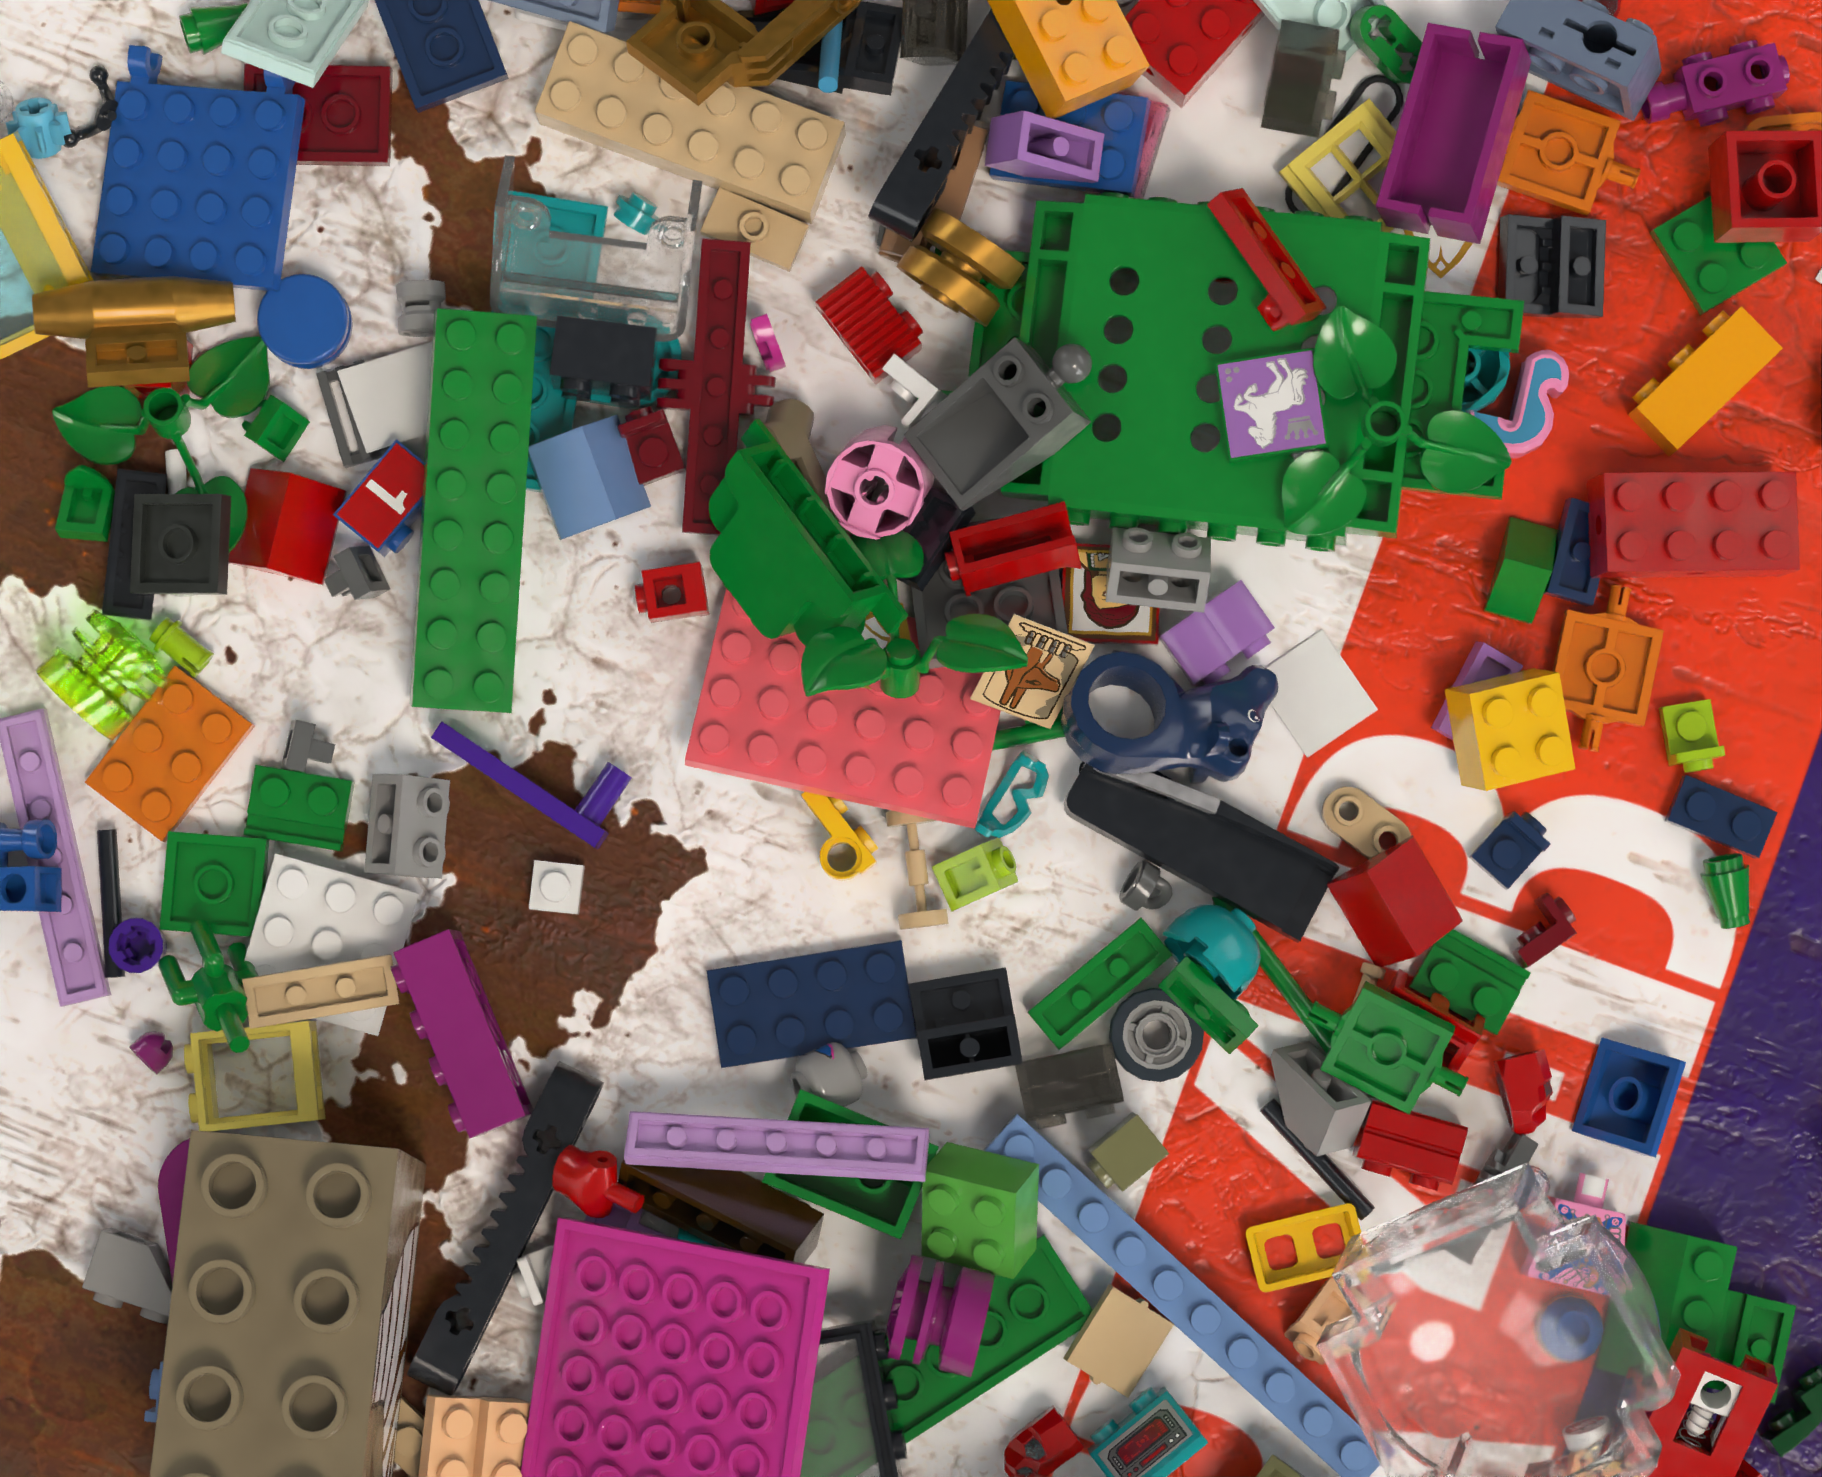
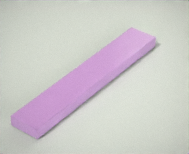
M42 708L0 718V743L19 827L23 829L24 825L30 820L49 819L54 824L57 832V847L51 858L31 859L27 856L26 858L28 866L62 868L61 912H39L60 1007L110 996V986L108 978H105V964L47 709Z
M630 1111L624 1160L629 1165L925 1182L930 1134L929 1128Z

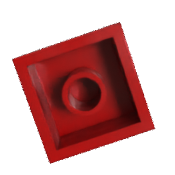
M1822 130L1725 131L1708 147L1714 243L1810 242L1822 232Z

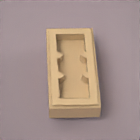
M719 187L700 233L715 240L751 242L750 256L790 272L809 230V225Z

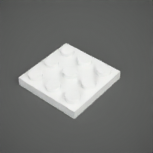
M275 854L244 961L251 962L259 976L387 954L392 955L393 965L397 964L393 952L404 948L419 893ZM387 1006L313 1019L378 1036Z

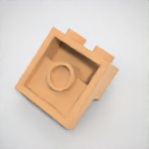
M427 1395L418 1477H522L521 1466L531 1402L518 1398Z

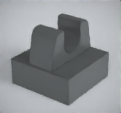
M370 546L349 547L334 555L340 570L324 579L332 597L340 594L342 596L352 594L354 600L376 598L390 590Z
M292 720L281 768L305 772L307 760L331 764L336 744L312 739L316 724Z

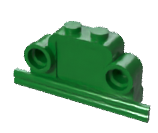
M755 419L741 437V441L747 448L737 450L726 466L724 479L713 492L709 501L710 518L716 529L721 532L710 549L712 568L751 619L753 625L767 638L773 639L796 632L799 640L806 646L816 633L831 627L848 626L862 634L865 627V618L870 611L887 634L893 633L900 627V623L908 617V613L760 419Z

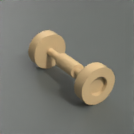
M896 811L885 812L887 827L907 826L910 851L905 852L909 886H914L917 912L898 915L900 930L949 924L947 909L927 911L924 885L929 884L925 850L919 849L917 824L934 822L936 820Z

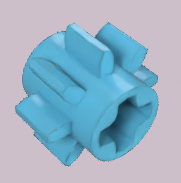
M30 98L20 102L15 108L16 111L12 112L13 120L6 122L8 135L18 131L31 158L42 159L57 154L61 150V145L65 144L64 136L71 134L67 112H59L57 104H52L46 98Z

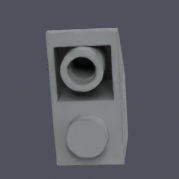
M113 1228L101 1230L82 1288L95 1292L93 1300L99 1303L122 1308L123 1302L141 1307L140 1316L152 1321L168 1324L172 1278L170 1267L158 1243Z

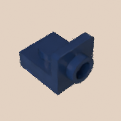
M1513 811L1507 813L1469 858L1501 887L1507 890L1541 852L1546 851L1551 843L1543 837L1547 829L1528 812H1524L1520 816Z

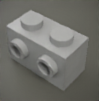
M1113 527L1107 563L1106 602L1204 613L1211 575V538L1198 537L1190 533L1169 534L1151 532L1143 528L1124 529Z
M373 774L364 873L442 879L443 862L446 854L447 813L450 807V780L402 774Z

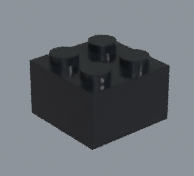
M557 316L550 369L553 389L561 390V397L577 401H590L591 394L610 396L611 404L625 407H639L640 400L651 401L658 347L657 328Z

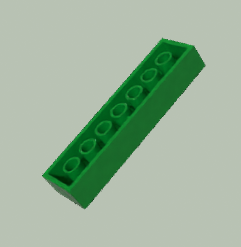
M441 308L434 310L409 702L411 707L512 713L537 316Z

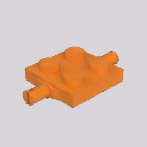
M1528 90L1520 113L1514 122L1497 186L1588 216L1597 190L1606 179L1634 189L1641 169L1613 161V144L1621 123L1620 120Z
M1611 585L1606 613L1591 615L1572 610L1564 612L1552 671L1559 672L1566 712H1571L1584 720L1578 748L1582 750L1588 749L1591 752H1599L1603 724L1618 722L1637 727L1645 726L1664 630L1639 625L1632 619L1625 617L1630 592L1632 591L1629 587L1624 586L1621 588V585Z

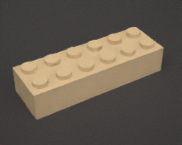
M571 21L567 25L534 111L540 125L718 190L721 187L809 224L813 223L846 136L845 122L751 87H733L727 81L703 103L697 106L628 53L625 41Z

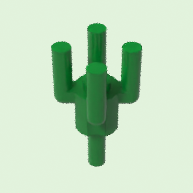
M197 920L191 925L190 931L202 957V968L195 972L191 980L186 981L176 957L167 955L158 962L159 970L174 1004L178 1006L195 1004L202 1022L207 1028L216 1032L223 1030L230 1049L235 1053L244 1052L248 1049L250 1041L242 1025L249 1015L246 1009L248 998L243 989L242 979L259 975L254 970L255 966L251 962L244 961L247 948L241 942L233 943L227 949V954L233 968L224 964L223 954L210 924L206 920Z

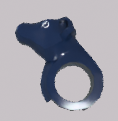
M1113 650L1111 654L1099 656L1080 671L1070 693L1064 697L1061 725L1066 742L1080 760L1101 772L1108 774H1137L1189 767L1191 784L1203 783L1208 776L1221 782H1228L1237 779L1247 767L1251 757L1252 746L1262 727L1265 712L1278 693V681L1276 675L1271 670L1262 665H1251L1232 679L1213 682L1185 691L1166 670L1152 659L1135 652ZM1109 685L1127 687L1140 694L1151 708L1154 717V731L1147 736L1135 739L1121 738L1107 732L1093 718L1089 707V694L1097 688Z

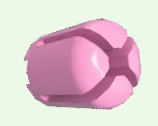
M883 425L864 430L850 440L827 472L825 495L827 494L830 508L839 519L838 523L856 536L876 540L883 536L896 534L906 526L908 527L925 502L923 500L933 486L934 474L908 440L904 437L899 445L894 442L897 427ZM875 476H879L886 481L884 485L888 484V488L883 490L876 502L870 501L878 483Z

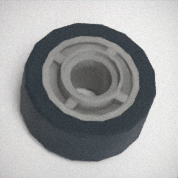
M1150 988L1133 993L1119 1004L1110 1022L1109 1042L1113 1056L1125 1071L1141 1080L1163 1082L1181 1076L1194 1065L1203 1045L1204 1030L1162 989ZM1155 1020L1163 1022L1168 1027L1170 1033L1167 1044L1157 1050L1148 1047L1142 1037L1145 1026Z

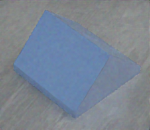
M618 415L580 426L529 446L528 457L559 540L651 507L644 485H639L627 440L622 438L617 426L621 425Z

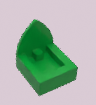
M78 465L69 470L65 475V488L55 531L60 538L107 542L112 523L115 489L110 480L99 471L86 465Z

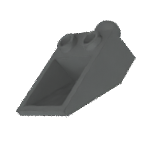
M1013 338L904 434V437L957 506L964 511L1054 455L1091 423V420L1063 386L1065 382H1081L1089 375L1092 368L1090 353L1079 344L1070 343L1063 345L1055 352L1052 368L1050 369L1034 348L1017 338ZM1035 405L1045 409L1044 414L1037 418L1033 413Z

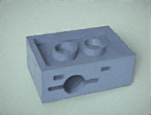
M1510 0L1495 26L1497 35L1524 40L1532 61L1528 73L1632 121L1635 120L1662 71L1657 37L1653 35V30L1639 20L1628 18L1625 22L1609 15V10L1595 0H1582V2L1579 0Z

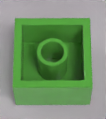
M946 1142L927 1165L926 1181L922 1184L921 1256L1014 1279L1036 1250L1039 1164Z

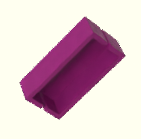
M1432 23L1427 24L1376 203V208L1387 227L1428 234L1432 225L1437 236L1476 244L1481 243L1532 62L1523 39L1480 32L1478 43L1485 58L1480 59L1478 58L1480 52L1471 30Z

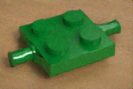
M1367 981L1363 984L1354 1003L1342 1015L1315 1001L1306 1018L1307 1021H1311L1333 1032L1331 1046L1322 1061L1320 1070L1409 1115L1420 1094L1431 1087L1432 1083L1459 1097L1468 1082L1469 1077H1465L1442 1065L1444 1050L1453 1036L1456 1026Z

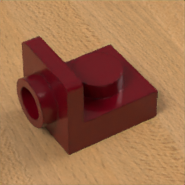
M648 406L625 415L626 423L617 427L621 437L627 440L639 485L643 484L645 486L686 471L663 409L654 412L652 406Z
M1545 893L1534 900L1550 925L1545 928L1540 921L1516 937L1521 946L1512 951L1511 954L1520 967H1530L1577 934L1571 923L1576 921V918L1560 896L1553 900L1549 893Z

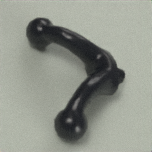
M95 66L89 73L90 80L98 86L102 97V103L96 111L94 122L77 131L70 129L71 134L64 136L65 144L63 146L66 148H73L80 140L108 130L111 127L112 121L117 118L116 109L118 103L114 100L108 87L107 79L109 74L103 66Z

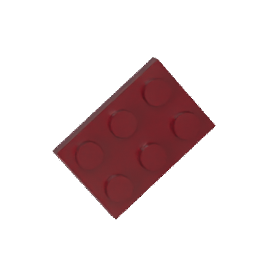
M244 64V91L266 92L267 86L264 80V69L251 64ZM328 65L313 88L295 81L292 94L299 95L305 99L297 165L390 167L393 70L391 66Z

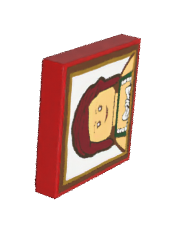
M1076 543L1082 569L1062 568V598L1068 635L1089 643L1158 646L1160 608L1106 602V576L1110 545Z

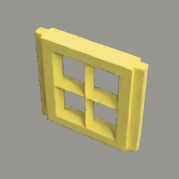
M1369 98L1278 173L1309 211L1321 213L1324 217L1344 218L1349 216L1340 206V203L1359 188L1362 189L1376 207L1379 195L1367 181L1387 166L1397 131ZM1358 129L1381 156L1378 161L1362 174L1338 146ZM1330 152L1353 178V181L1334 197L1310 169ZM1382 218L1376 221L1382 222V232L1390 233L1393 229H1395L1393 227H1387L1383 222Z

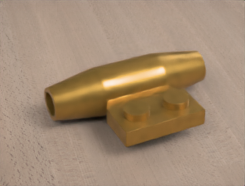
M178 276L96 280L32 294L35 334L85 339L88 388L190 381L186 333L236 322L233 282Z

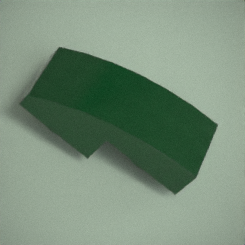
M1822 1364L1814 1366L1798 1378L1801 1385L1790 1391L1801 1409L1795 1412L1793 1408H1789L1777 1414L1767 1423L1770 1429L1760 1435L1771 1453L1783 1457L1808 1437L1822 1422Z

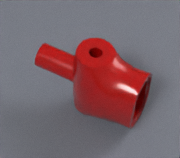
M568 1145L559 1154L553 1171V1189L571 1200L587 1216L604 1218L611 1213L614 1203L632 1213H637L642 1208L644 1195L618 1183L617 1158L611 1152L602 1150L589 1152L581 1150L574 1145Z

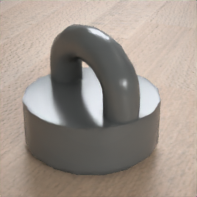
M1143 860L1138 862L1129 873L1120 891L1119 899L1122 904L1135 911H1138L1141 907L1159 909L1170 901L1173 894L1172 886L1167 880L1160 877V868ZM1154 888L1160 890L1158 896L1150 897Z

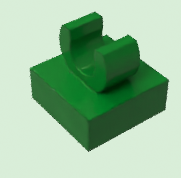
M270 394L269 398L265 399L260 406L261 410L254 421L250 423L244 420L242 427L246 431L244 434L246 438L277 459L285 462L310 421Z

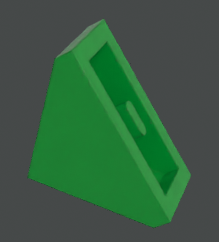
M1509 517L1484 612L1532 624L1552 573L1558 530Z

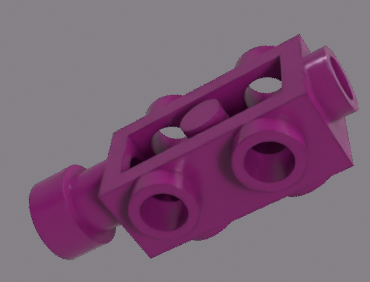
M1757 40L1734 45L1729 48L1730 54L1712 58L1711 52L1692 55L1682 60L1683 66L1673 74L1674 82L1665 85L1661 81L1655 82L1641 107L1643 117L1650 124L1669 119L1670 113L1682 110L1685 122L1698 119L1700 126L1703 127L1727 120L1729 118L1727 111L1745 107L1747 115L1769 110L1775 107L1774 99L1780 97L1788 89L1786 84L1789 83L1790 73L1787 61L1783 55H1778L1775 43L1759 46ZM1751 65H1759L1763 79H1757L1751 74ZM1711 76L1717 80V91H1710L1705 87L1704 77Z

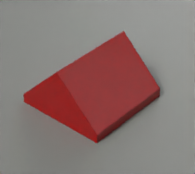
M251 468L244 493L248 506L247 524L240 541L229 553L228 563L323 586L340 521L333 514L345 501L347 491L290 472Z
M1413 835L1327 883L1329 890L1376 966L1384 967L1418 957L1463 922L1461 915Z

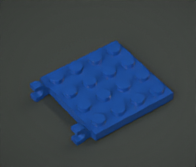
M129 45L127 63L131 82L117 81L114 100L118 103L116 109L117 118L112 121L91 273L97 276L126 279L162 276L188 277L233 282V288L279 292L305 99L303 97L292 94L295 81L264 70V80L267 86L266 92L157 84L163 56L151 53V49L147 46Z

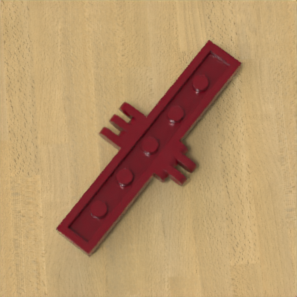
M702 239L694 361L659 359V369L668 372L678 371V379L658 378L657 389L677 391L676 399L670 397L657 398L656 408L690 411L682 533L717 536L721 534L710 518L709 501L713 492L725 477L727 464L737 452L739 415H754V406L771 407L774 404V396L755 395L756 387L775 388L776 377L756 375L757 366L743 364L751 242Z

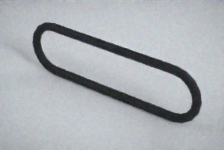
M1383 75L1366 78L1355 90L1325 133L1343 120L1364 90L1376 82L1389 85L1395 92L1396 104L1386 118L1391 124L1403 105V93L1400 86ZM1370 142L1353 163L1357 169L1360 168L1374 148ZM1348 172L1331 195L1333 197L1345 188L1352 179ZM1287 186L1285 201L1288 209L1295 214L1296 211L1301 210L1294 205L1292 200L1293 190Z

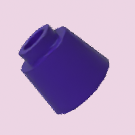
M130 918L121 922L113 930L109 938V953L112 961L120 969L129 973H142L157 966L160 959L167 952V942L164 934L152 922L143 918Z

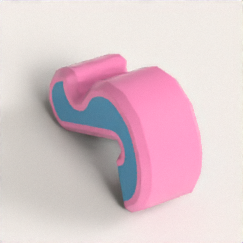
M1541 350L1531 354L1526 358V361L1521 363L1509 420L1478 412L1469 413L1487 424L1500 437L1506 448H1508L1511 458H1520L1536 450L1542 445L1552 430L1554 412L1547 394L1552 398H1558L1567 388L1569 369L1565 360L1554 351Z

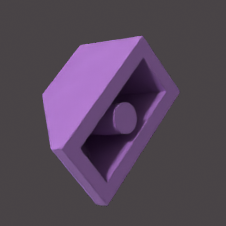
M1028 111L992 117L985 166L1023 177L1088 183L1098 182L1105 134Z

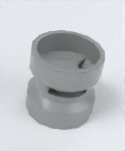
M412 280L398 283L396 285L397 300L402 304V315L398 318L399 335L409 337L433 336L434 310L441 308V303L446 299L445 283L437 280Z

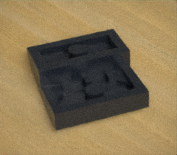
M1511 214L1501 217L1498 298L1524 301L1523 316L1555 318L1603 317L1606 220L1559 216L1549 219Z

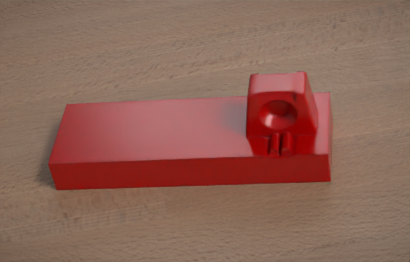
M1243 188L1220 192L1207 203V206L1269 294L1259 304L1257 309L1272 331L1283 329L1290 324L1292 326L1314 320L1327 309Z

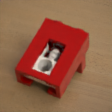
M1679 1328L1648 1397L1644 1398L1637 1395L1629 1411L1632 1432L1624 1447L1626 1469L1630 1470L1635 1477H1735L1778 1386L1774 1365L1746 1354L1740 1367L1734 1366L1705 1352L1709 1343L1707 1338ZM1719 1380L1727 1384L1722 1391L1717 1393H1709L1702 1389L1707 1382ZM1691 1403L1692 1411L1687 1412V1414H1685ZM1716 1413L1717 1416H1716V1419H1715V1421H1714V1419L1712 1418V1415Z

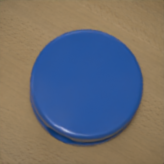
M296 274L281 279L280 291H267L260 302L257 314L258 330L264 344L279 360L295 368L315 369L331 363L345 350L352 334V315L346 300L331 283L315 275Z

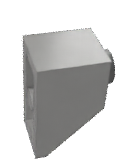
M1310 1041L1273 1049L1270 1058L1286 1127L1316 1157L1352 1148L1371 1100L1359 1089L1320 1070L1325 1055Z

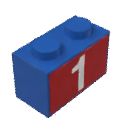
M396 439L333 515L384 558L391 550L397 554L412 538L414 530L410 527L422 512L425 462Z

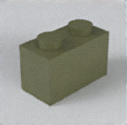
M1132 1112L1087 1149L1093 1159L1086 1165L1104 1187L1109 1189L1115 1184L1123 1192L1165 1158L1169 1152L1139 1115Z

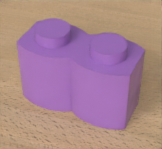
M1240 580L1205 604L1204 613H1192L1162 634L1159 639L1192 686L1200 680L1206 685L1216 682L1229 673L1231 670L1226 662L1240 652L1249 659L1269 645L1271 641L1266 634L1275 627L1243 581Z

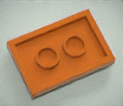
M174 666L86 779L85 783L160 841L166 842L168 831H175L255 725L178 666Z

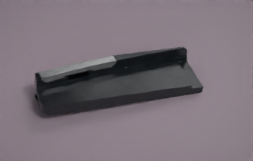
M1082 762L1079 766V775L1063 803L1066 814L1075 821L1211 896L1241 910L1249 917L1297 943L1301 941L1328 888L1327 883L1333 879L1340 868L1333 861L1226 802L1182 785L1159 771L1137 774H1108ZM1136 784L1143 788L1168 796V798H1162L1160 796L1135 788L1133 786Z

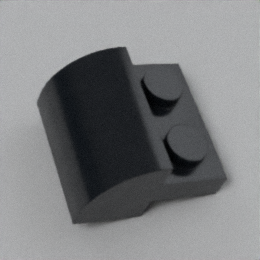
M1006 967L908 984L925 1081L1023 1064Z

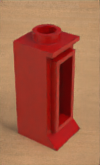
M1065 501L949 532L954 550L945 553L952 582L962 579L966 597L971 596L970 592L1064 567L1082 569Z

